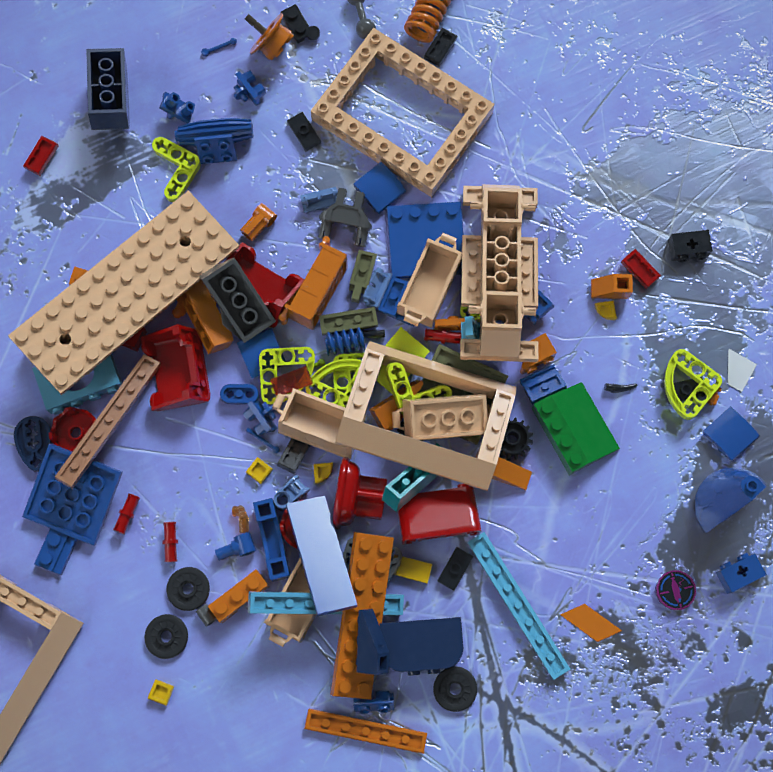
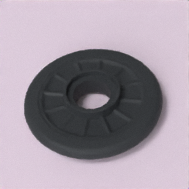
M181 568L175 571L168 580L166 587L167 597L171 604L180 610H195L202 606L209 596L210 585L208 578L197 568ZM191 583L193 585V592L188 595L184 594L183 586Z
M170 614L154 618L145 630L144 639L146 647L151 654L161 659H169L179 655L186 647L188 641V630L185 623L177 616ZM164 631H169L172 634L169 642H163L161 639V634Z
M454 666L444 669L434 681L433 692L435 699L441 707L448 711L459 712L469 708L477 696V683L474 676L462 667ZM458 683L461 686V692L458 695H453L450 692L451 684Z

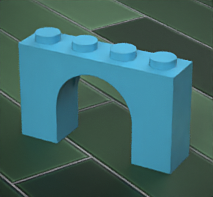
M112 354L94 368L93 379L85 388L77 391L67 390L62 395L36 367L32 368L45 408L50 414L54 415L62 413L67 407L76 408L83 405L85 401H96L101 398V395L107 393L115 394L122 385Z

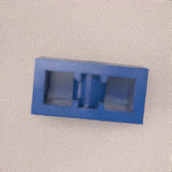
M744 553L737 557V562L731 564L729 561L719 566L721 570L717 571L716 575L727 594L767 575L755 553L751 555ZM739 569L743 570L741 575L737 574V571H739Z

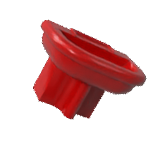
M344 457L340 465L333 510V525L335 529L350 525L355 517L382 520L384 501H382L385 486H387V479L361 475L359 466L351 462L348 457Z

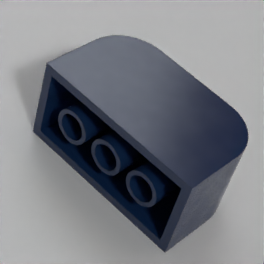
M124 48L86 49L88 116L91 130L130 129L128 74Z
M461 617L380 623V629L389 650V668L394 671L407 672L408 676L420 675V671L428 670V674L441 673L440 669L450 668L457 664L462 657L464 647Z

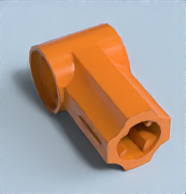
M261 203L256 207L252 217L240 231L247 239L253 241L265 227L268 228L275 222L277 214Z

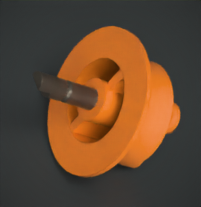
M248 13L245 20L261 33V36L251 48L250 54L260 50L268 60H273L283 51L282 46L288 43L294 36L291 30L281 25L282 13L267 28L262 26Z

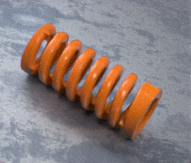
M416 0L415 6L412 8L411 14L404 25V30L409 36L420 42H432L439 29V23L442 22L443 15L447 12L446 7L450 5L451 1Z

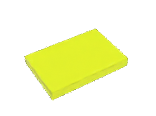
M402 327L398 329L385 345L425 358L430 352ZM381 365L377 382L393 394L386 376V366ZM393 368L391 374H395L397 380H393L394 383L403 380V378H398L397 376L399 370Z

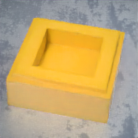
M257 457L247 469L246 474L262 484L273 468Z
M155 679L147 699L167 706L175 686Z

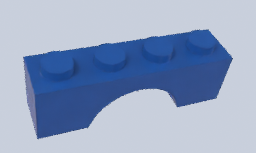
M269 498L253 502L256 520L263 541L270 581L274 582L289 578L291 573L274 500Z

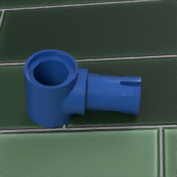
M250 532L240 534L233 538L234 540L231 541V544L216 549L215 553L218 560L220 561L233 555L243 557L254 553L256 548Z

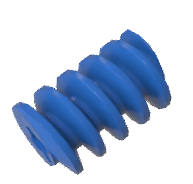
M357 327L356 333L351 328L348 334H346L345 330H342L340 336L337 331H334L333 337L329 332L326 334L325 343L328 356L330 350H332L334 355H337L338 349L344 354L345 348L351 353L353 347L358 352L360 346H362L365 351L363 332L360 327Z

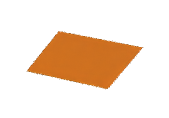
M586 604L560 614L597 642L622 631Z

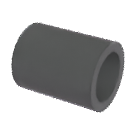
M205 604L196 611L206 627L217 620L208 608V604Z

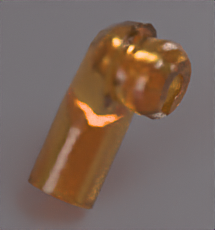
M242 505L233 506L232 515L234 517L239 516V532H249V517L245 508Z

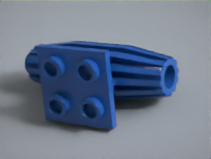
M221 118L200 120L178 126V130H175L176 142L179 141L180 145L196 146L201 164L237 161L234 143L254 138L251 119Z

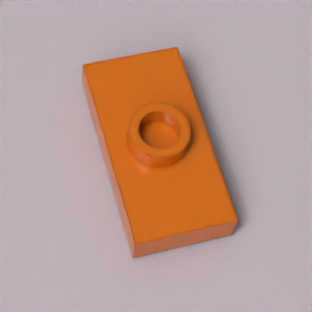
M449 316L447 319H435L434 330L459 331L461 330V322H465V318Z

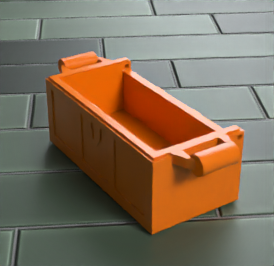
M324 236L322 242L319 243L320 253L291 305L285 304L283 313L279 315L282 325H286L289 318L313 330L319 321V316L323 314L348 268L347 255L331 247L328 236Z

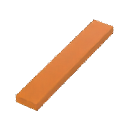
M310 708L308 709L304 728L424 754L427 733Z

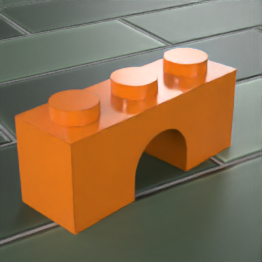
M255 569L208 605V608L220 623H224L237 613L240 607L248 602L249 591L264 592L270 586L259 571Z

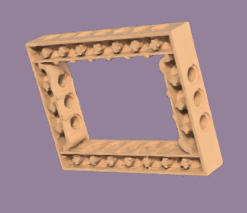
M373 28L311 109L312 121L377 163L382 162L391 172L432 198L493 114L495 104ZM375 57L384 62V65H389L397 70L401 76L404 75L414 81L415 85L419 84L428 90L431 95L434 94L444 100L445 104L452 105L459 110V113L465 114L428 165L342 110L343 104L349 96L354 94L358 84L364 81L368 71L375 66Z

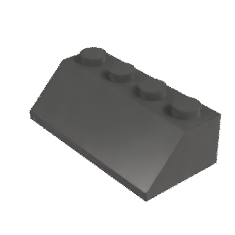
M235 258L215 265L199 276L244 343L276 322Z

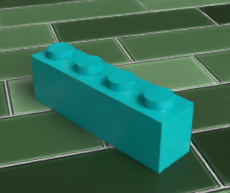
M409 466L385 486L382 501L397 512L438 475Z

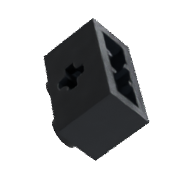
M709 230L673 233L668 239L671 261L686 262L693 258L704 260L713 251Z

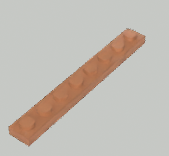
M143 354L55 476L57 481L72 489L75 487L161 366L160 362Z

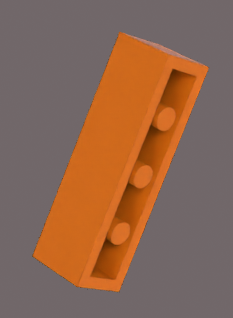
M200 280L179 298L207 353L211 354L227 349L234 339L232 332L222 324L221 313L216 306L215 299L211 296L203 281Z

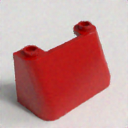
M242 242L239 248L225 261L232 258L236 259L276 320L275 323L269 326L274 328L280 322L279 315L283 313L285 304L291 305L304 279L297 274H289L284 279L256 262L255 250Z
M177 324L141 337L143 353L153 357L161 365L155 373L158 392L153 393L150 397L152 411L158 412L191 406L210 400L203 346L196 329Z
M467 484L457 485L458 488L422 492L414 496L398 510L402 545L412 544L416 539L420 542L427 539L457 535L465 536V533L470 534V536L480 535L481 524L474 488Z

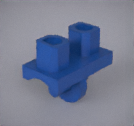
M251 70L243 74L240 71L237 72L235 76L238 78L237 83L240 87L238 85L234 86L236 91L234 98L236 100L243 99L246 102L249 97L257 106L260 104L259 99L266 94L265 88L261 83L252 88L250 84L256 81V77Z
M175 92L171 94L163 93L159 109L167 113V118L173 119L175 117L188 124L191 121L195 104L190 101L183 102Z
M250 401L247 404L249 407L243 415L248 421H253L255 418L258 419L260 423L254 427L257 435L262 436L278 429L273 422L277 418L274 414L275 410L272 408L273 405L269 406L266 402L261 405L259 401Z

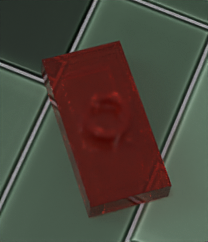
M307 366L270 379L276 397L278 394L292 392L293 388L298 390L314 384Z

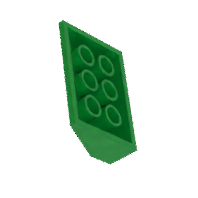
M582 382L550 395L535 403L532 407V411L569 476L620 449Z

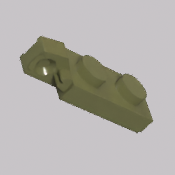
M363 250L358 251L349 283V291H353L352 302L359 303L361 293L364 294L367 286L370 284L369 281L377 258L375 253Z

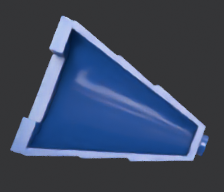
M723 468L710 474L700 484L695 495V515L699 525L705 533L709 532L750 503L766 488V483L755 473L739 468Z

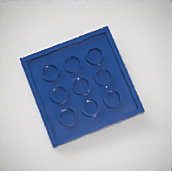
M461 201L387 206L391 272L393 277L399 279L411 278L428 238L435 241L442 233L457 238L456 250L462 252V236L464 233ZM442 240L439 241V243H442L451 248H453L454 246ZM462 261L456 275H462Z
M51 443L46 450L22 517L94 546L98 541L123 471L93 460L72 489L55 479L56 474L72 454V451Z

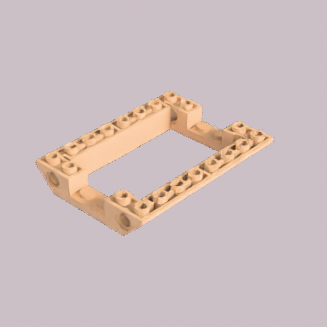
M369 341L349 396L335 443L488 491L515 400L516 387ZM391 362H397L403 365L407 373L474 394H483L487 398L493 399L476 458L363 423L381 365L387 366Z
M0 575V601L48 628L50 632L0 714V764L84 624L52 604L46 603L16 586L17 584Z

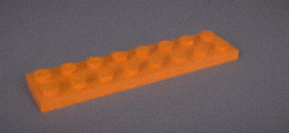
M354 532L348 575L357 607L342 611L330 693L332 696L371 699L374 675L357 673V619L359 610L373 609L379 626L382 623L393 537Z

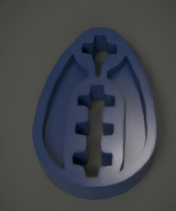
M29 416L23 418L16 425L14 441L22 461L32 471L39 472L48 445L52 443L49 438V432H51L52 428L44 419L37 416ZM31 421L36 424V426H33V429L38 433L35 436V441L39 442V444L36 445L35 449L30 446L33 443V439L29 437L32 434V430L28 427V425H31ZM36 457L39 461H41V463L38 464L37 468L36 466L32 465V463L36 461Z

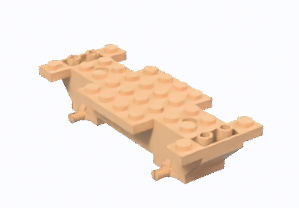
M482 184V186H463V206H470V209H481V236H462L461 307H468V314H480V339L460 340V360L538 362V341H521L522 319L524 315L536 316V309H538V238L521 237L523 212H535V208L538 205V188ZM501 320L504 324H497L495 321Z

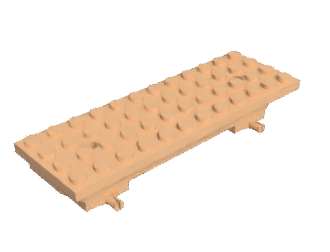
M188 190L11 332L8 337L62 395L86 374H90L97 365L201 280L200 275L215 265L222 263L240 245Z

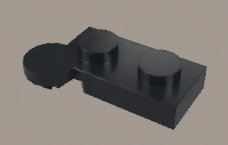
M296 4L280 12V14H283V20L289 30L292 31L291 33L294 35L293 37L297 44L304 41L306 37L309 40H317L320 37L319 28L316 26L309 27Z

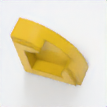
M614 300L594 304L596 311L607 320L617 319Z
M333 462L313 464L315 484L324 482L330 476Z

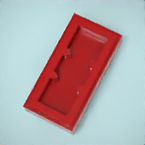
M41 136L23 167L41 176L59 147L58 143Z
M636 249L621 261L623 266L645 289L661 277Z

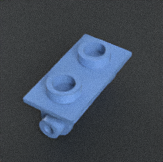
M336 187L300 195L304 213L333 205L336 202L338 193Z
M379 267L373 271L369 281L373 284V287L368 285L362 296L363 302L366 303L365 306L379 307L392 273H383L384 270Z

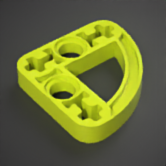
M310 347L273 348L261 351L259 366L261 397L264 402L270 405L274 404L279 394L277 366L306 364L303 376L293 388L301 391L306 386L312 375L315 363V354ZM294 350H298V354H303L304 350H307L308 353H311V357L308 358V361H305L302 357L298 358L299 362H295ZM284 351L292 353L293 357L290 362L282 360L281 354ZM265 352H269L271 356L273 355V359L270 360V366L274 365V369L267 368L262 370V365L266 366V360H262V356L266 354ZM265 372H273L275 377L272 382H266L263 379ZM263 384H275V388H271L272 393L276 395V397L272 398V401H268V398L264 397V394L268 393V388L263 389ZM293 388L283 394H291Z
M679 349L672 355L664 376L667 398L674 410L686 420L694 419L722 384V378L717 372L685 349ZM685 356L684 361H678L679 357ZM691 360L692 363L690 364L689 368H686L687 363H689V361ZM675 367L699 384L684 403L680 401L674 388L673 374ZM692 367H701L702 373L699 375L694 374ZM705 372H707V376L704 378V380H702L701 378L704 376ZM715 378L716 384L710 385V380ZM699 391L704 392L706 399L703 401L698 400L696 393ZM694 402L696 405L692 410L693 413L687 414L686 408H689Z
M340 359L324 365L307 382L305 387L306 393L320 398V393L314 392L312 394L310 387L317 385L318 390L323 392V389H326L323 393V400H326V396L329 393H335L337 399L332 403L346 408L344 404L348 402V394H351L362 360ZM347 368L357 369L345 393L320 382L325 376L334 371Z

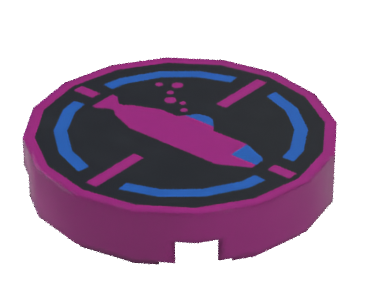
M679 570L664 573L659 578L655 587L659 602L671 610H682L689 607L696 596V585L693 579L687 573Z

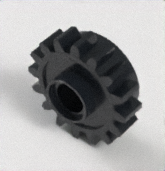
M514 418L513 421L509 419L500 450V457L507 455V460H509L513 456L517 460L519 454L522 457L525 456L524 450L530 451L531 448L528 445H532L533 440L529 438L533 436V433L528 432L530 426L525 427L523 420L518 422L517 418ZM514 435L517 438V442H509L507 436Z

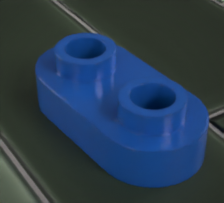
M227 384L222 387L220 396L226 404H248L250 401L256 402L258 400L259 391L252 384ZM229 392L234 393V396L232 398L227 397V394ZM252 392L253 396L251 398H247V393Z

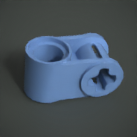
M295 475L274 495L275 507L279 511H285L286 504L279 505L277 503L280 497L288 498L287 504L297 502L310 491V488L305 487L299 480V476Z

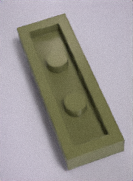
M375 307L319 316L322 336L326 335L327 332L330 334H334V331L341 333L342 330L349 332L351 328L355 331L357 327H360L361 330L378 327Z

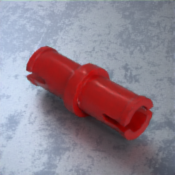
M425 328V341H438L441 344H445V342L460 344L462 339L461 332Z
M128 493L123 508L119 510L120 515L113 528L114 531L125 535L130 520L134 518L133 513L140 500L138 496Z
M164 522V540H162V544L165 547L164 562H177L176 544H178V540H176V522Z

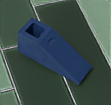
M359 610L357 619V673L373 675L389 673V650L374 610Z

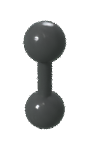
M347 0L351 5L356 6L360 20L356 25V33L360 38L365 39L373 28L376 29L375 23L371 19L366 18L363 8L365 0Z

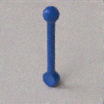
M231 38L230 41L210 49L204 48L201 53L203 56H208L212 51L230 44L235 45L237 39Z
M249 427L246 429L249 434L270 447L273 453L277 454L280 452L278 446H273Z

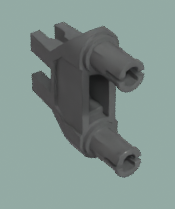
M339 188L336 202L319 215L321 224L318 238L323 239V236L329 237L331 226L336 222L356 226L357 234L354 245L359 246L360 244L361 247H366L368 231L372 230V225L362 209L365 194L357 191L354 206L346 205L347 190Z

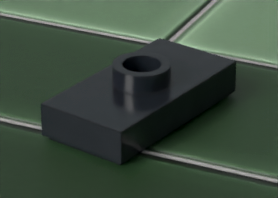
M441 28L425 53L424 59L440 67L458 36Z
M303 112L287 120L288 125L305 152L321 144L320 138Z
M693 379L675 382L674 388L680 401H686L699 384ZM702 391L696 393V398L706 396Z
M291 438L277 466L295 474L311 445Z
M456 547L437 582L455 591L474 556Z

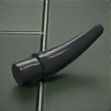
M361 330L363 337L373 339L385 337V330Z
M605 383L604 390L611 393H619L634 389L638 385L636 383L629 385Z

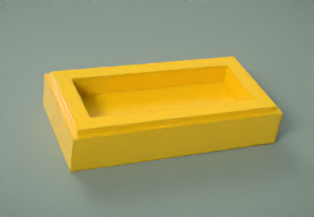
M402 557V562L395 575L428 584L433 564Z

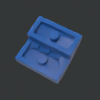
M382 162L378 163L353 184L358 192L365 194L364 198L378 214L407 192L401 182Z
M392 276L378 311L414 327L415 325L403 321L405 316L397 313V305L402 299L408 281Z
M272 328L258 333L245 343L242 340L236 342L252 379L260 376L259 355L261 351L280 348ZM265 352L266 354L262 356V360H266V366L262 365V370L267 368L274 369V365L270 366V360L273 359V355L271 356L269 352ZM282 353V354H281V358H282V360H283L284 362H286V360H285V358H284V356H283V353Z
M731 406L703 430V435L717 446L718 451L731 462L760 437L757 431Z

